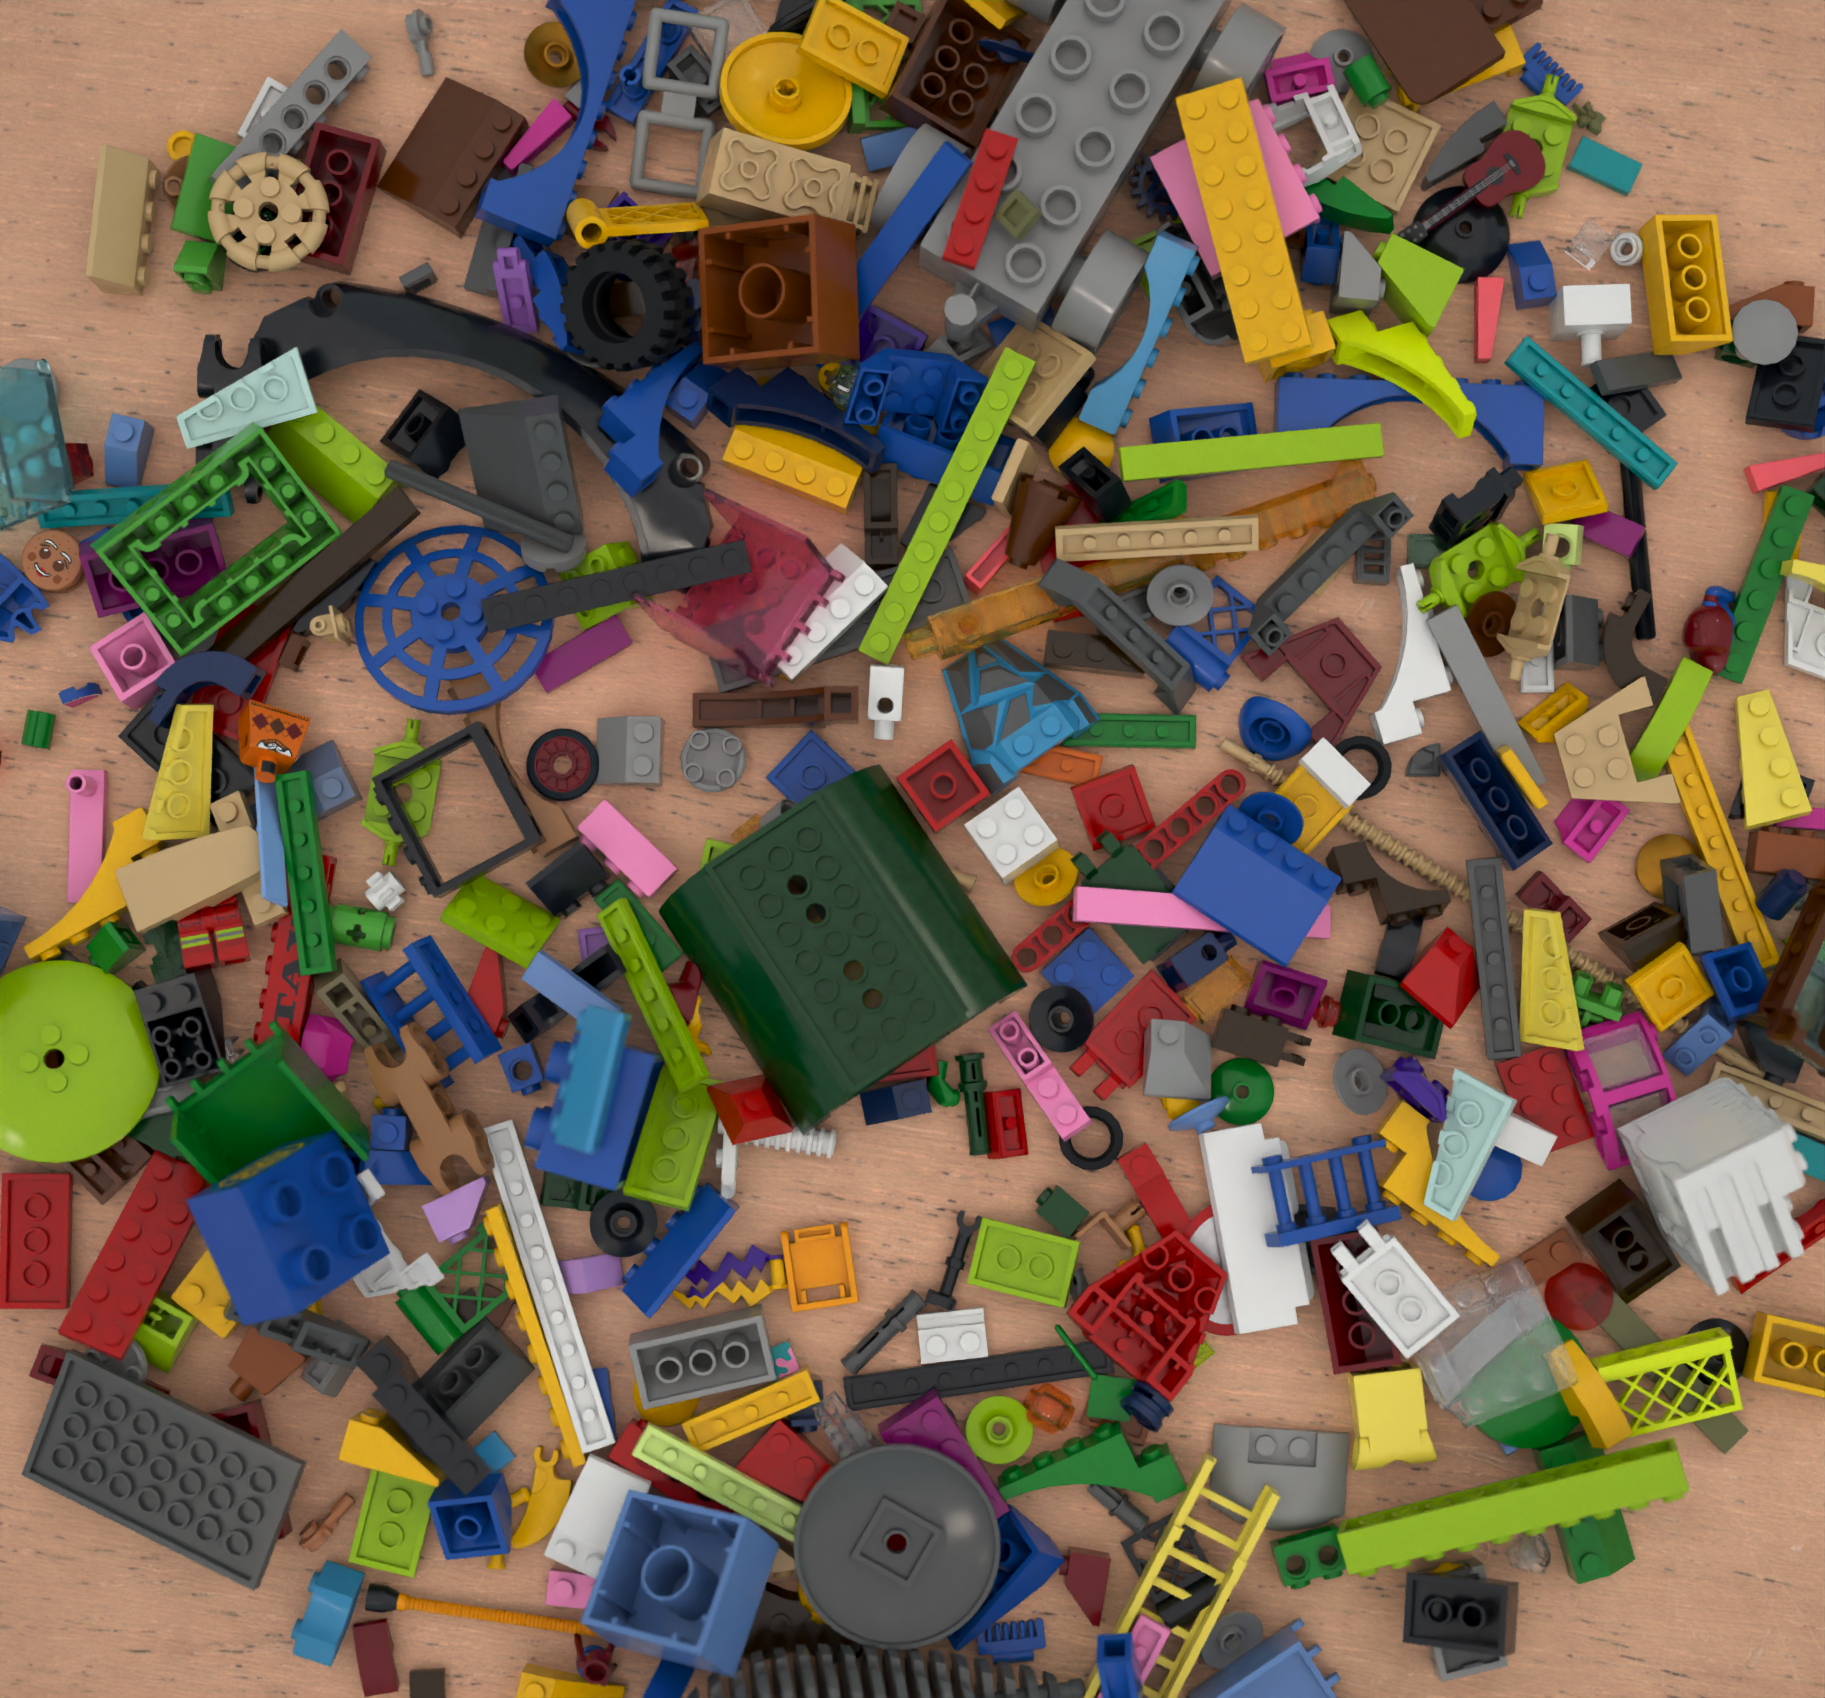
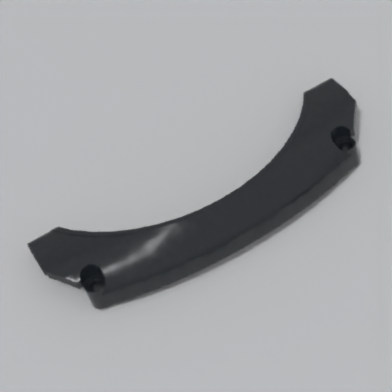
M344 281L332 282L321 286L316 292L314 299L309 296L302 298L263 317L259 329L253 337L265 338L269 362L298 346L308 381L344 365L383 357H421L446 360L474 367L506 380L535 398L559 394L564 421L579 434L598 457L604 468L610 459L608 452L616 444L598 423L604 413L602 406L614 395L619 398L624 394L625 388L594 368L577 363L562 350L532 335L487 316L432 298ZM333 289L340 295L339 305L334 304L331 300V291ZM664 417L661 418L659 429V459L664 465L655 481L632 498L611 477L630 515L639 542L642 562L709 547L711 542L709 536L714 527L705 484L700 482L710 469V459L705 452ZM687 458L694 459L698 463L699 471L697 474L691 473L686 468ZM692 586L677 589L676 591L687 595Z

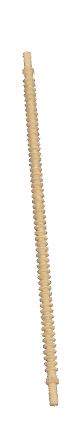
M1227 737L1219 747L1222 751L1247 765L1246 769L1250 772H1257L1263 775L1264 781L1272 780V786L1276 784L1281 785L1291 774L1286 775L1284 768L1278 770L1276 763L1272 765L1267 763L1258 753L1253 754ZM1349 810L1338 822V826H1346L1347 832L1353 830L1355 837L1358 835L1363 836L1362 841L1370 840L1372 847L1378 845L1380 852L1386 850L1388 857L1394 855L1396 862L1402 860L1404 867L1412 866V872L1420 871V877L1426 875L1429 877V882L1433 880L1437 882V887L1444 886L1445 889H1448V892H1454L1453 897L1461 896V902H1470L1469 887L1466 885L1465 879L1459 881L1457 874L1450 876L1449 869L1442 871L1440 864L1434 866L1432 859L1426 861L1424 854L1420 856L1416 854V849L1408 850V844L1400 845V839L1394 841L1391 839V834L1387 836L1383 834V829L1376 830L1375 824H1366L1367 819L1359 820V814L1351 815V810ZM1506 905L1508 926L1511 927V932L1515 933L1517 931L1520 933L1519 937L1523 938V915L1516 916L1515 910L1509 912ZM1574 946L1567 947L1570 969L1576 967L1577 970L1594 976V984L1601 982L1603 989L1606 981L1622 985L1624 988L1623 998L1627 999V1004L1635 1003V1009L1642 1008L1628 985L1623 982V976L1615 977V971L1609 973L1606 966H1598V961L1591 962L1590 956L1584 958L1582 951L1574 952ZM1689 1017L1680 1018L1669 1026L1668 1029L1673 1030L1675 1028L1677 1029V1035H1681L1693 1024L1690 1023ZM1724 1044L1712 1054L1719 1055L1720 1058L1724 1059L1725 1064L1731 1067L1735 1065L1756 1077L1763 1079L1765 1075L1764 1072L1759 1071L1755 1062L1741 1054V1049L1736 1046L1731 1047Z

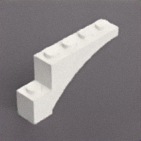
M1413 563L1401 566L1395 571L1402 610V634L1398 662L1391 685L1380 708L1369 716L1376 740L1383 746L1422 734L1421 728L1425 726L1424 718L1420 708L1415 709L1414 703L1444 695L1451 691L1450 685L1453 684L1451 670L1448 665L1444 666L1440 654L1442 652L1425 621L1434 616L1433 609L1422 614L1418 610L1420 606H1416V602L1424 598L1421 590L1425 589V584L1420 570L1415 571Z

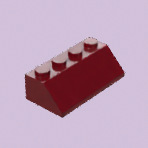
M1358 1230L1311 1240L1333 1373L1341 1374L1401 1365L1399 1349L1341 1281L1340 1277L1342 1274L1339 1271L1344 1267L1330 1250L1332 1246L1341 1240L1352 1255L1357 1258L1370 1245Z

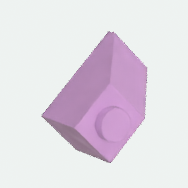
M488 1175L422 1206L439 1243L448 1239L450 1245L469 1236L467 1229L475 1226L490 1184Z

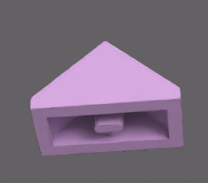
M603 1253L558 1261L568 1294L589 1293L625 1284L622 1279L621 1257Z

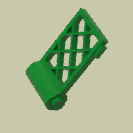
M484 1222L476 1227L479 1234L438 1267L441 1273L456 1274L454 1294L440 1293L434 1285H422L412 1290L407 1288L401 1289L396 1293L400 1299L395 1304L437 1356L509 1297L505 1286V1281L509 1279L506 1270L505 1275L485 1273L487 1253H494V1250L487 1249L489 1235L486 1232ZM484 1239L483 1249L474 1248ZM469 1251L483 1252L481 1273L461 1271L462 1258ZM458 1261L457 1271L447 1270ZM461 1275L480 1276L478 1296L458 1295ZM484 1277L504 1278L503 1293L497 1298L482 1297ZM445 1298H454L453 1308ZM458 1299L478 1300L476 1315L465 1324L456 1313ZM482 1301H491L489 1305L481 1310Z

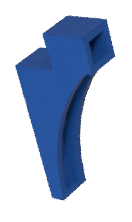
M693 341L685 348L681 346L678 351L672 352L671 358L667 362L655 364L647 372L643 380L640 381L638 378L633 380L626 387L623 395L619 398L616 395L612 396L602 406L604 413L598 425L616 442L608 452L610 459L604 470L632 498L655 481L664 465L659 459V429L663 409L671 391L696 366L703 353L702 347L696 341Z

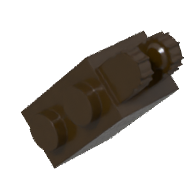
M1231 1004L1230 1010L1226 1008L1221 1009L1211 1041L1212 1048L1272 1067H1278L1280 1059L1304 1066L1306 1059L1294 1053L1283 1052L1284 1044L1287 1039L1301 1046H1310L1312 1039L1289 1032V1028L1281 1026L1283 1020L1263 1014L1262 1020L1249 1016L1250 1009Z

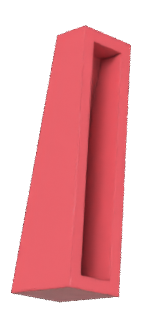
M1478 277L1474 282V363H1488L1491 360L1505 277Z
M1825 453L1746 467L1743 470L1752 495L1824 470Z
M1010 525L964 576L965 586L977 596L1010 559L1005 554Z

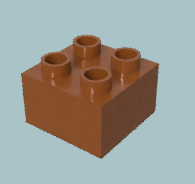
M807 214L698 229L704 365L728 369L738 367L742 371L785 368L788 366L795 367L860 360L855 224L818 214Z

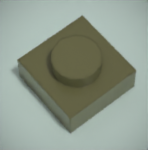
M1017 189L1012 192L994 214L997 220L1015 238L1020 240L1043 215L1022 191Z

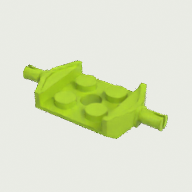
M1546 74L1542 93L1537 96L1514 99L1509 107L1506 118L1508 124L1504 128L1503 133L1510 130H1519L1526 133L1539 146L1546 164L1545 173L1534 188L1522 194L1511 196L1514 198L1509 213L1511 218H1514L1516 215L1515 219H1523L1525 205L1529 198L1551 195L1559 188L1558 181L1572 127L1576 122L1577 116L1555 99L1554 95L1560 78L1557 75L1552 78L1553 74Z
M1491 522L1432 559L1429 567L1432 588H1430L1431 593L1416 602V606H1420L1418 610L1425 614L1438 604H1441L1445 609L1456 604L1463 618L1466 619L1473 603L1483 594L1491 591H1501L1514 582L1522 583L1526 572L1516 569V565L1526 560V548L1541 540V535H1538L1540 533L1539 530L1533 527L1520 537H1517L1502 523ZM1475 560L1478 570L1476 575L1470 578L1468 575L1469 564Z
M407 718L405 739L402 738V741L374 748L373 750L375 760L364 820L361 819V825L384 840L386 846L382 865L396 867L398 846L402 847V844L405 842L401 834L397 836L390 827L388 818L391 815L386 805L381 806L376 800V794L373 790L376 786L372 778L425 750L420 746V742L417 741L421 720ZM440 759L393 784L395 790L402 784H408L411 787L412 797L403 805L421 839L428 837L430 834L442 760Z

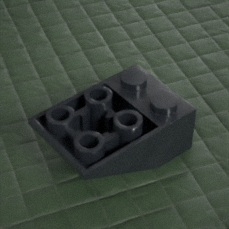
M211 967L157 982L134 991L164 1087L222 1071L217 1065V1061L222 1057L226 1059L222 1005Z

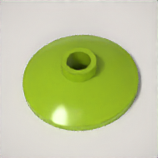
M991 1396L977 1403L969 1413L966 1422V1437L979 1458L993 1464H1006L1020 1458L1030 1446L1033 1437V1423L1026 1408L1017 1400L1008 1396ZM1002 1422L1005 1425V1431L1002 1434H996L992 1430L995 1423Z

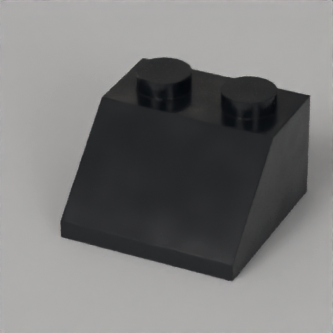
M420 389L380 440L383 445L413 467L437 479L449 469L451 461L460 449L466 446L459 414L448 405Z
M579 841L526 882V884L555 917L559 918L564 915L565 918H568L582 907L579 901L588 894L593 898L608 886L605 881L611 876L591 850Z

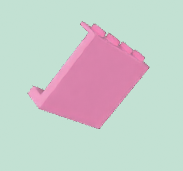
M1257 98L1249 103L1284 236L1287 238L1312 223H1315V225L1320 223L1318 213L1322 212L1323 209L1314 193L1308 196L1303 186V183L1307 182V178L1299 163L1294 166L1292 165L1287 155L1292 150L1283 133L1277 136L1272 126L1277 121L1268 104L1262 106ZM1184 138L1150 157V160L1193 244L1199 246L1197 252L1211 279L1215 280L1221 277L1222 273L1187 141Z

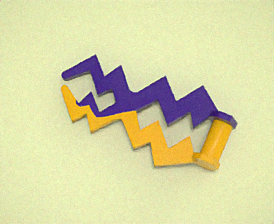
M751 1245L743 1262L730 1252H727L716 1272H713L701 1260H698L694 1272L690 1269L685 1276L696 1286L702 1278L708 1282L709 1285L704 1294L693 1286L690 1287L688 1296L678 1291H673L672 1294L690 1310H692L696 1301L706 1309L717 1292L733 1304H736L740 1297L743 1296L747 1303L753 1307L772 1292L788 1289L783 1266L784 1255H769L758 1247ZM766 1262H770L772 1286H769L761 1278L753 1292L743 1282L738 1280L731 1291L724 1283L732 1269L747 1280L754 1265L762 1272Z

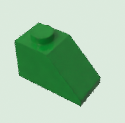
M110 921L103 925L86 946L91 954L88 957L91 964L101 968L105 974L108 972L116 974L147 951L128 924Z

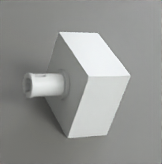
M1630 284L1562 286L1557 292L1556 298L1549 304L1550 341L1581 340V367L1590 368L1589 366L1595 361L1602 360L1601 340L1616 339L1632 324Z

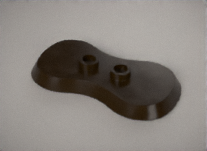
M767 1582L742 1657L749 1660L750 1653L761 1650L764 1660L771 1658L772 1648L783 1647L785 1653H792L794 1645H806L809 1655L815 1657L816 1644H828L832 1653L833 1663L837 1664L839 1644L851 1646L855 1654V1660L860 1657V1652H862L861 1645L863 1644L846 1638L829 1625L824 1623L820 1625L811 1620V1613L800 1604L798 1592L789 1591Z

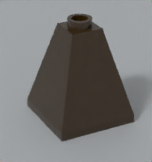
M1656 901L1598 932L1600 939L1633 973L1642 969L1679 941L1685 945L1684 919L1682 914Z

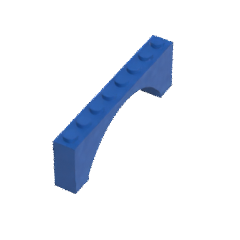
M547 0L545 7L553 10L564 27L578 62L581 80V101L577 122L565 146L543 165L525 174L501 181L490 178L483 188L474 215L475 218L548 248L556 239L561 240L567 226V222L563 220L565 211L577 196V191L573 190L576 179L581 180L587 166V161L583 160L586 149L591 150L597 136V131L593 130L596 119L601 120L607 106V101L603 100L606 89L609 91L612 89L617 76V72L613 70L615 61L622 59L627 46V42L623 41L625 31H631L637 13L632 11L636 0Z
M1288 372L1284 373V377H1279L1275 383L1274 433L1333 427L1351 414L1373 405L1388 402L1424 403L1396 384L1385 379L1370 380L1368 375L1358 374L1351 375L1350 379H1337L1335 374L1322 373L1318 374L1317 378H1304L1303 373ZM1455 378L1466 398L1475 405L1477 417L1473 428L1494 448L1503 461V470L1509 466L1518 471L1539 469L1543 465L1544 397L1524 380L1516 381L1514 385H1504L1498 379L1482 380L1481 384L1469 383V380L1466 378Z

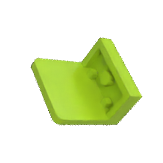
M629 541L607 543L588 553L584 561L575 568L560 572L561 580L635 564L638 563L637 555L631 548ZM647 596L575 614L583 629H591L626 609L645 607L654 601L652 596Z

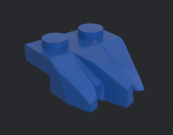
M0 552V641L13 643L16 625L30 635L41 631V628L31 615V610L34 608L44 610L50 605L40 590L28 580L26 575Z

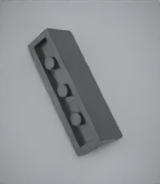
M520 163L518 172L514 177L534 170V167ZM504 168L497 180L501 181L513 177ZM485 221L482 222L464 283L465 290L499 299L493 262L498 260L497 249L501 247H514L512 241L518 235Z

